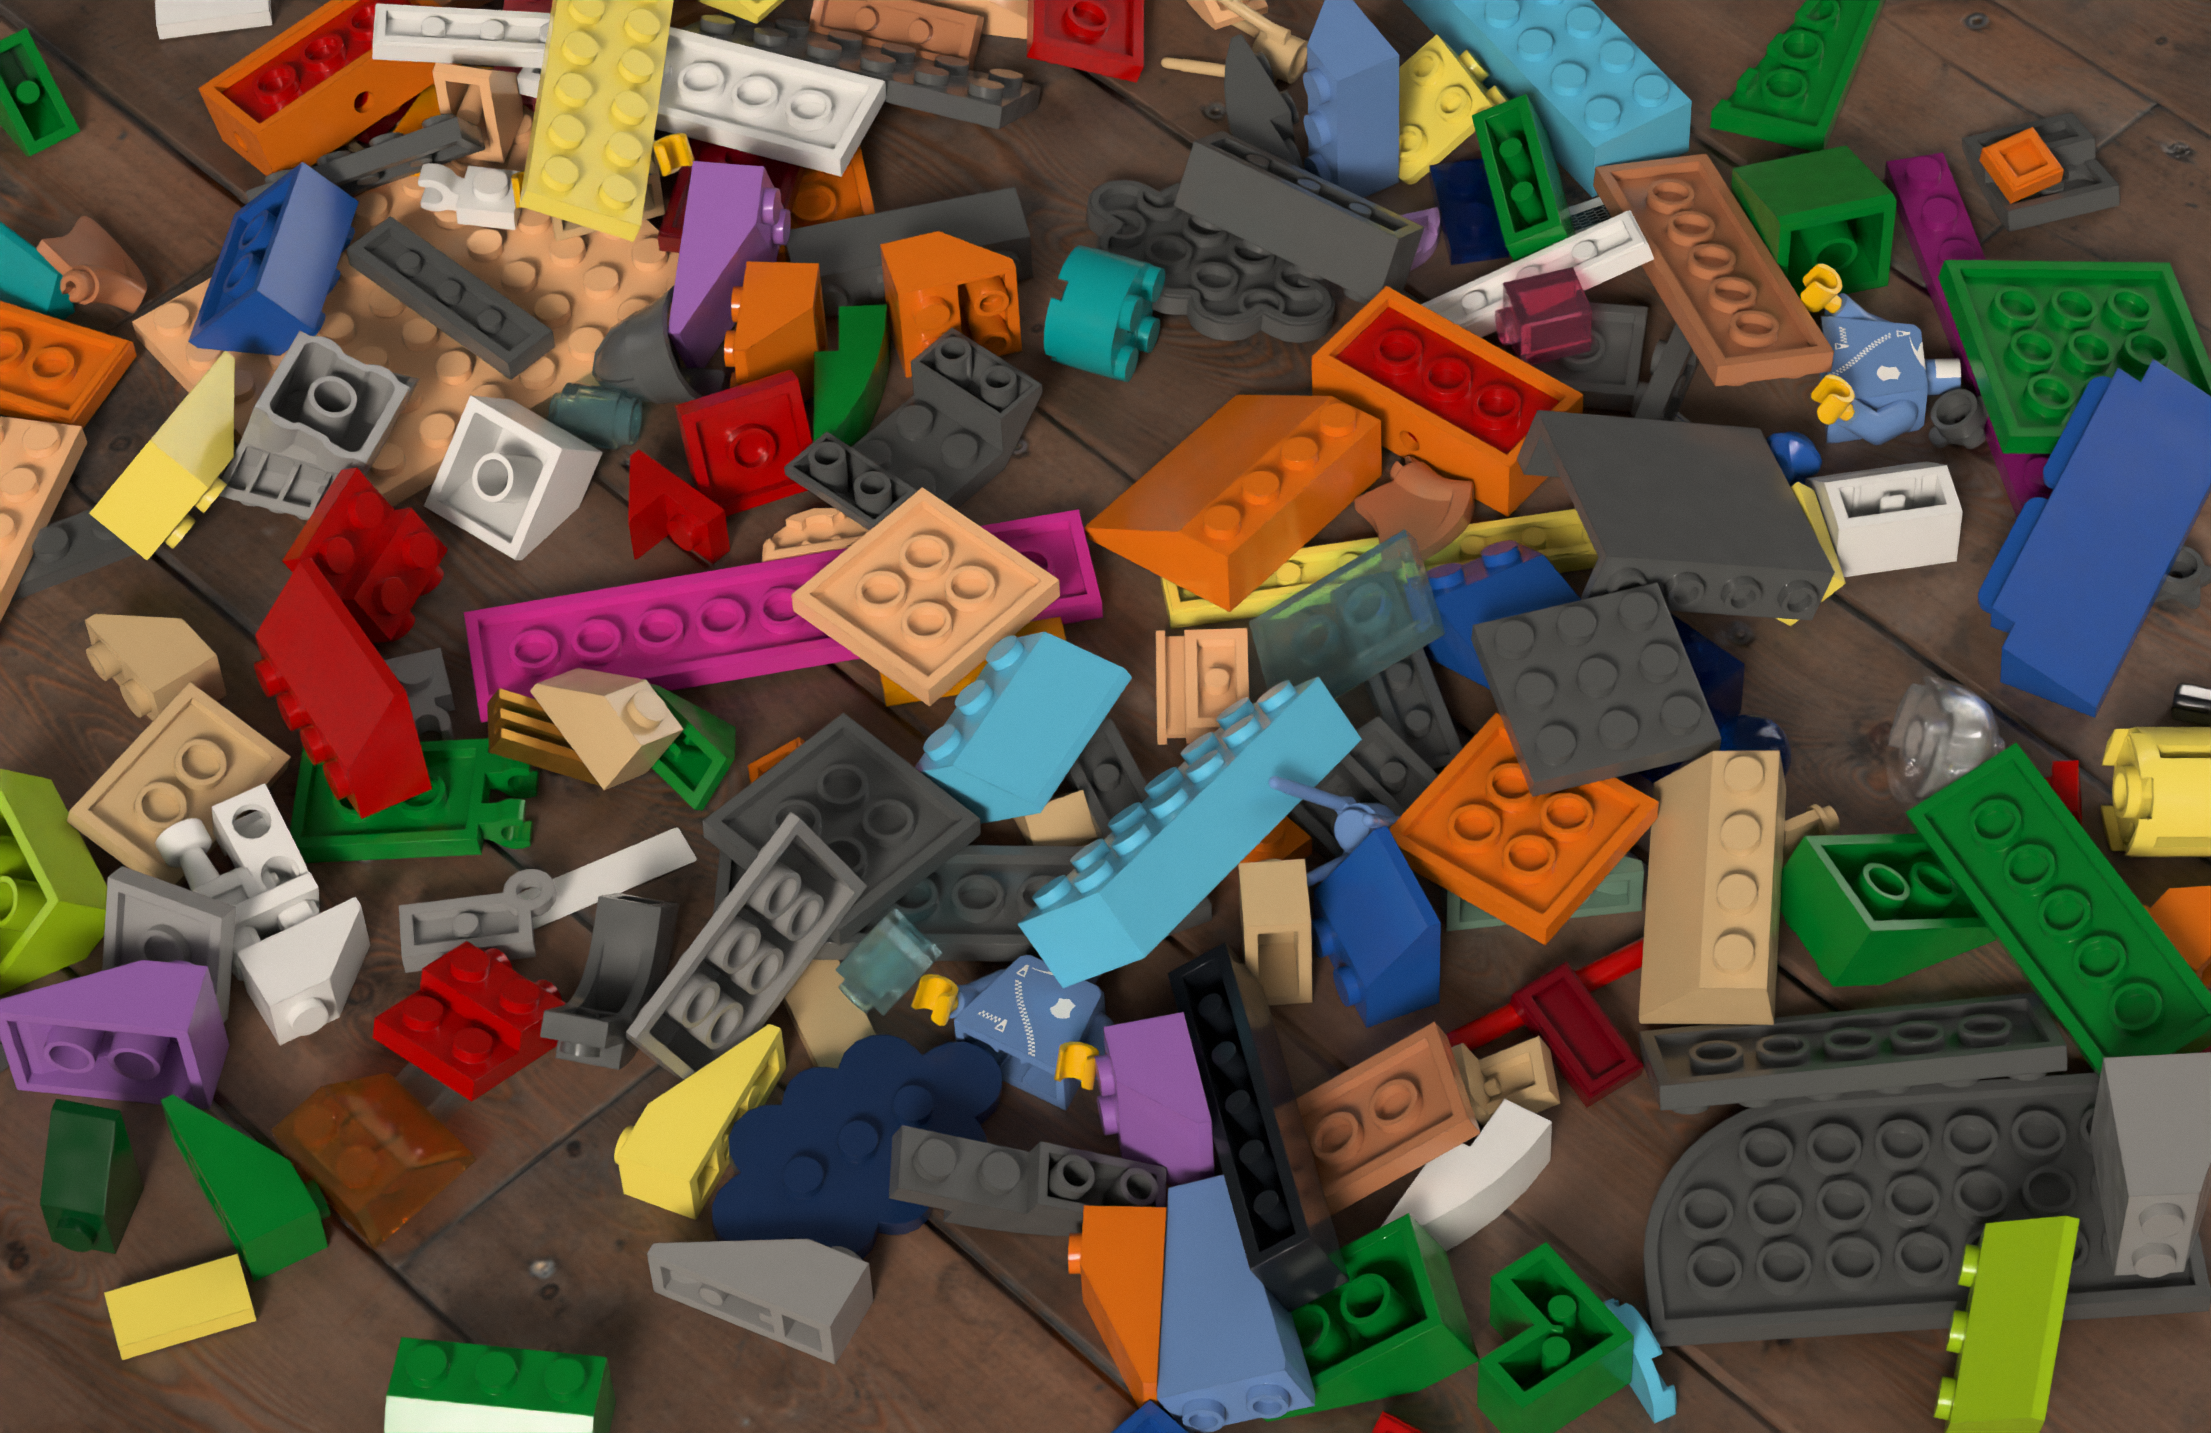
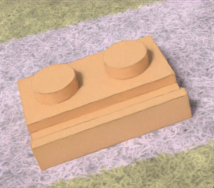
M1247 628L1184 630V636H1165V630L1156 631L1158 745L1167 744V738H1186V744H1190L1208 732L1214 733L1220 727L1216 720L1219 714L1235 702L1246 697L1249 698Z

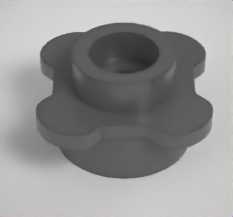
M1955 389L1943 394L1934 403L1931 410V420L1935 425L1928 435L1931 443L1937 448H1943L1948 444L1964 445L1967 449H1973L1982 444L1986 438L1984 429L1989 417L1982 396L1980 395L1976 398L1972 392L1965 389Z

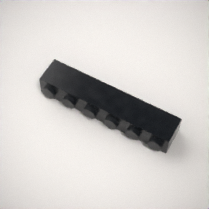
M1224 942L1170 971L1168 976L1178 1012H1184L1212 1120L1213 1139L1249 1268L1290 1313L1349 1282V1277L1264 988L1227 943Z

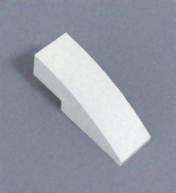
M1504 1099L1471 1146L1462 1143L1425 1164L1382 1226L1409 1213L1445 1251L1463 1243L1502 1214L1529 1188L1550 1162L1552 1121Z

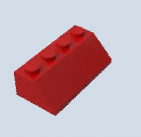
M312 558L299 562L255 634L262 660L254 663V669L266 696L269 698L277 695L276 700L279 710L289 730L301 729L299 731L300 738L312 764L324 763L323 771L335 798L341 800L347 797L360 818L363 819L431 790L432 786L406 690Z

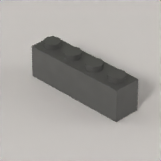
M1222 130L1194 141L1174 206L1192 214V220L1199 226L1215 231L1225 230L1243 239L1242 244L1247 249L1263 255L1275 254L1293 263V269L1297 273L1311 279H1327L1343 287V292L1347 297L1363 304H1368L1385 286L1399 293L1403 292L1425 228Z
M1015 187L790 229L788 243L784 245L786 262L819 263L825 318L839 315L840 306L885 305L880 244L936 231L1013 259L1016 266L1017 281L1033 278L1031 238Z

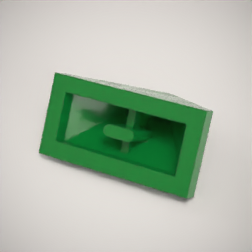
M650 684L684 729L651 768L694 810L703 811L735 759L736 727L661 686Z

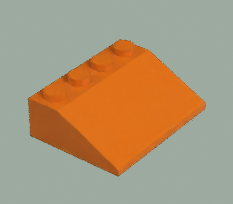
M1235 395L1083 527L1085 536L1106 549L1231 612L1349 506L1354 499L1359 497L1382 476L1381 420L1333 396Z

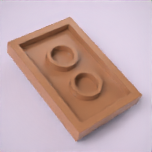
M1435 1021L1296 1099L1330 1216L1481 1133L1448 1037Z

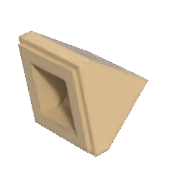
M1074 790L1050 798L1041 813L1014 818L1028 846H1087L1097 840L1083 790Z

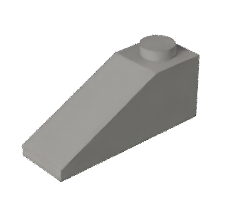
M810 1239L653 1243L647 1253L654 1292L832 1364L837 1363L874 1302L868 1262L863 1261L856 1253L841 1246L830 1248Z

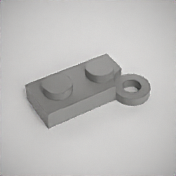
M526 869L518 871L509 877L504 884L503 893L399 905L401 955L405 973L422 971V968L465 941L470 942L482 951H486L489 948L498 949L509 960L536 957L532 918L543 915L554 905L556 889L553 879L541 870ZM528 887H535L541 890L539 896L534 899L526 900L518 896L523 889Z

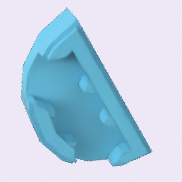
M1614 1298L1604 1301L1605 1306L1634 1336L1630 1387L1654 1424L1675 1415L1677 1408L1674 1385L1669 1387L1666 1385L1656 1370L1654 1361H1652V1358L1663 1353L1648 1324L1631 1304L1625 1303L1619 1306V1301L1614 1300Z

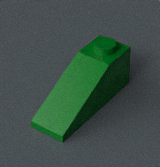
M172 1094L161 1099L173 1142L253 1282L328 1247L321 1220L330 1217V1211L319 1186L313 1179L303 1184L290 1160Z

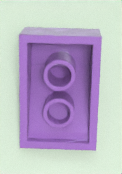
M693 161L668 325V335L687 368H705L725 339L726 331L731 330L736 322L732 321L731 315L732 290L734 286H743L746 262H776L779 245H787L791 227L789 209H784L781 203L780 189L774 188L764 166Z
M140 960L0 999V1039L17 1090L162 1105L161 1099L173 1094L196 1108L210 1109L229 1048V1042L208 966L194 965L182 960L170 962Z

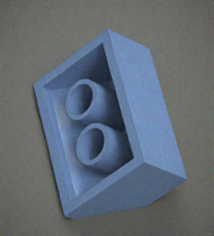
M1324 0L1307 44V72L1303 74V83L1308 95V114L1304 116V128L1308 136L1309 157H1306L1304 160V167L1306 171L1364 198L1399 183V54L1353 0Z

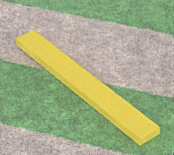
M1576 509L1469 524L1463 533L1444 549L1427 560L1403 572L1394 574L1402 596L1408 595L1406 587L1425 580V573L1430 569L1448 563L1463 565L1482 557L1481 551L1485 547L1508 540L1516 541L1542 553L1559 573L1594 568L1598 555ZM1374 537L1300 548L1231 612L1161 576L1160 579L1170 628L1176 629L1334 606V586L1387 575V573L1383 571L1381 565L1379 539Z

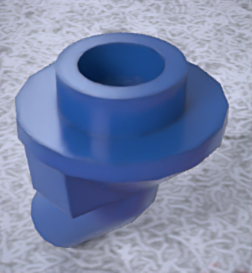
M1793 431L1773 433L1767 437L1766 441L1790 487L1796 482L1805 484L1806 478L1812 477L1819 472L1822 465L1821 455L1808 437Z

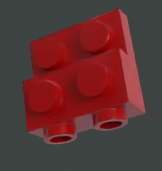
M356 467L340 470L282 562L293 573L299 562L312 558L372 643L393 642L405 636L413 627L416 618L410 610L418 597L428 594L442 581L444 571L439 564L448 549L411 507L394 510Z
M465 941L422 968L419 990L374 1018L372 1038L473 1102L557 1046L558 1040L540 1037L544 1010L563 1006L566 1003L562 1001L558 989L551 982L539 979L533 983L514 971L509 959L500 950L489 948L486 951H482L470 942Z

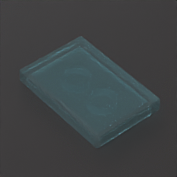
M1405 529L1249 622L1267 690L1286 680H1289L1294 687L1319 676L1334 699L1445 634L1417 540Z

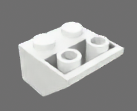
M1925 461L1806 478L1805 486L1815 491L1844 577L1957 561L1963 511L1947 465Z

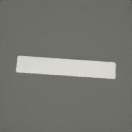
M676 827L553 879L556 889L555 903L543 915L532 918L534 929L596 904L598 896L622 893L691 864L697 858L680 829ZM533 887L519 893L518 896L526 900L534 899L539 896L541 890Z

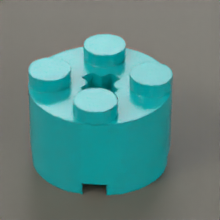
M1078 245L1067 257L1058 276V279L1068 281L1061 300L1052 297L1050 299L1044 327L1045 354L1051 356V360L1062 365L1114 380L1129 382L1135 372L1140 351L1151 353L1159 335L1160 319L1152 317V302L1155 303L1162 292L1165 281V269L1097 248Z

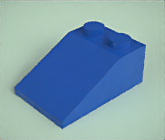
M1512 540L1497 542L1485 547L1481 551L1482 557L1463 565L1448 563L1434 567L1425 573V580L1406 587L1426 657L1488 689L1490 687L1471 641L1473 625L1581 600L1542 553Z

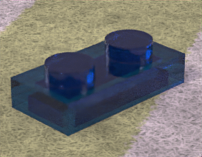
M1483 158L1429 165V183L1435 206L1438 207L1440 213V225L1450 264L1457 265L1509 258V251L1505 246Z

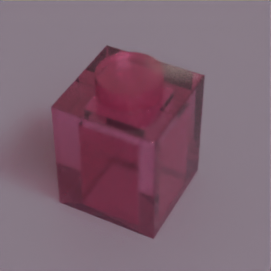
M1573 267L1503 283V308L1495 310L1496 329L1502 345L1511 344L1517 358L1529 365L1591 351L1592 309Z

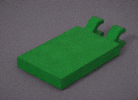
M489 738L420 742L432 789L361 819L347 797L341 800L335 798L323 771L324 763L313 765L303 748L289 832L305 863L482 855L484 839L494 841L506 848L523 849L531 846L533 823L532 821H525L527 804L522 799L537 796L539 772L531 771L532 765L490 753ZM490 789L500 790L511 797L520 799H505L497 803H489Z

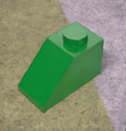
M24 28L0 40V126L23 153L30 157L81 131L28 29Z

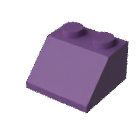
M1184 1012L1103 1027L1105 1054L1094 1056L1096 1077L1101 1094L1097 1096V1104L1104 1136L1116 1134L1123 1159L1166 1167V1183L1173 1187L1214 1177L1212 1120Z

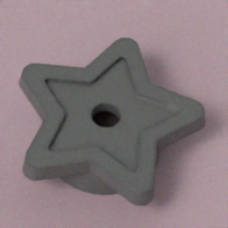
M2184 544L2155 602L2174 599L2190 609H2197L2201 602L2200 588L2211 583V567L2204 565L2202 557L2195 550ZM2177 574L2182 578L2171 577V575Z

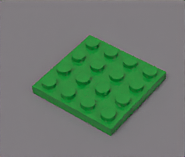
M1944 261L1938 279L2003 454H2051L2088 383L2099 376L2113 378L2117 368L2141 382L2154 359L2211 396V363L2170 262Z

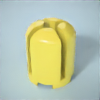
M2133 727L2130 729H2114L2107 741L2102 760V766H2114L2112 784L2113 805H2100L2104 833L2112 851H2125V856L2211 857V727Z

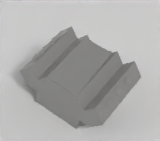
M299 331L253 408L234 458L231 460L222 478V481L227 486L219 496L240 501L243 505L268 508L269 511L274 513H288L297 516L299 519L309 520L340 470L358 467L366 477L387 441L400 413L405 410L420 379L394 373L380 365H366L343 353L341 347L331 339L322 336H310Z

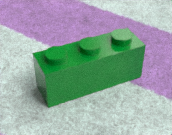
M1527 94L1471 115L1505 246L1514 262L1575 235L1550 137Z

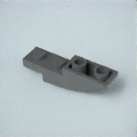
M1242 34L1232 37L1226 57L1224 76L1229 134L1303 169L1302 160L1295 145L1293 124L1299 122V115L1291 95L1287 90L1279 92L1275 87L1272 69L1263 52L1260 51L1254 54Z
M903 1125L892 1136L889 1199L944 1209L943 1222L1013 1233L1069 1236L1070 1232L1082 1233L1084 1205L1165 1207L1166 1167L1042 1141L1029 1152Z

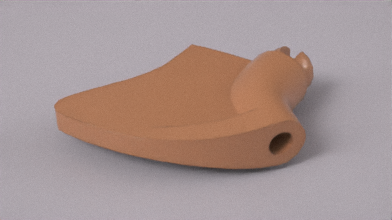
M81 216L67 235L42 239L36 248L63 275L60 281V290L62 294L68 293L70 295V302L84 305L107 304L133 314L145 296L147 282L137 265L98 223L87 216Z
M1407 456L1405 457L1406 465L1402 466L1398 461L1393 464L1390 470L1391 482L1354 499L1355 510L1374 527L1378 535L1381 565L1385 573L1397 574L1427 560L1463 533L1470 524L1474 514L1475 489L1473 481L1445 478L1432 470L1424 462H1419L1415 457Z

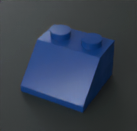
M1387 825L1374 829L1314 890V919H1311L1312 946L1319 958L1329 957L1334 967V983L1342 1003L1346 1007L1355 1006L1366 1028L1440 1003L1441 922Z

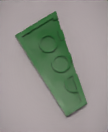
M1806 0L1795 13L1794 23L1784 34L1778 33L1767 45L1766 55L1755 68L1749 67L1737 80L1736 90L1729 99H1721L1712 109L1710 128L1809 151L1825 150L1886 0Z

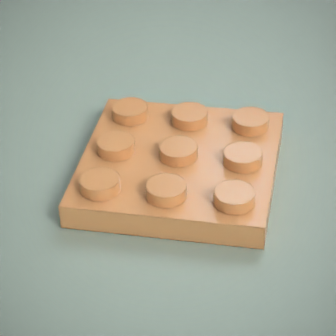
M922 487L796 590L791 597L795 613L930 707L986 659L989 650L997 642L1007 636L1015 635L1060 597L1059 579Z

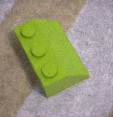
M0 769V995L86 959L104 936L107 885L79 831L67 822L69 812L52 780Z
M2057 1216L1986 1223L1978 1245L1965 1244L1957 1285L1970 1287L1966 1311L1953 1310L1945 1349L1949 1352L1958 1353L1954 1378L1941 1376L1933 1415L1934 1418L1946 1420L1944 1433H2040L2046 1418L2079 1218Z

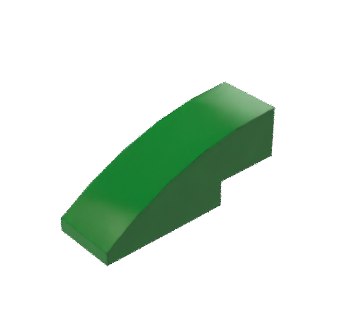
M887 304L840 306L839 351L814 352V442L825 432H828L852 447L869 431L881 404L889 373L891 342Z

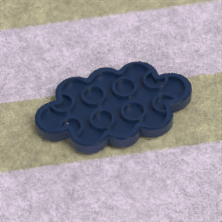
M889 1034L871 1035L856 1041L844 1052L838 1069L812 1067L799 1072L789 1081L783 1095L782 1105L759 1106L747 1111L734 1123L729 1135V1161L736 1176L730 1179L717 1192L712 1204L713 1233L717 1241L810 1239L830 1248L833 1246L847 1248L856 1253L861 1259H864L872 1251L878 1233L903 1235L919 1229L929 1219L933 1207L889 1199L892 1136L903 1125L987 1143V1137L980 1124L985 1122L997 1110L1002 1097V1073L996 1059L981 1046L968 1042H947L921 1055L916 1048L904 1039Z

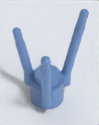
M1272 776L1268 782L1272 789L1334 809L1338 814L1334 825V833L1339 846L1344 849L1343 854L1307 873L1308 886L1324 881L1374 829L1386 825L1389 829L1400 818V816H1395L1394 812L1386 805L1379 803H1357L1351 796H1338L1278 776Z

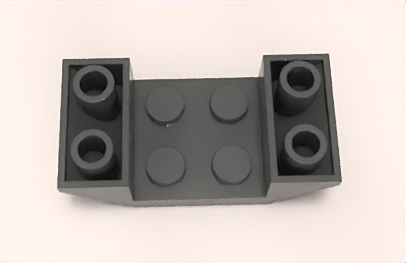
M950 328L911 361L914 392L912 397L852 447L830 433L825 432L784 466L785 475L868 530H871L922 487L957 510L1005 469L1043 393L1042 384L954 328Z

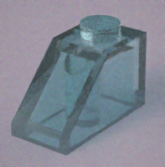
M894 908L835 969L845 979L838 987L864 1013L867 1014L875 1007L884 1016L943 953Z

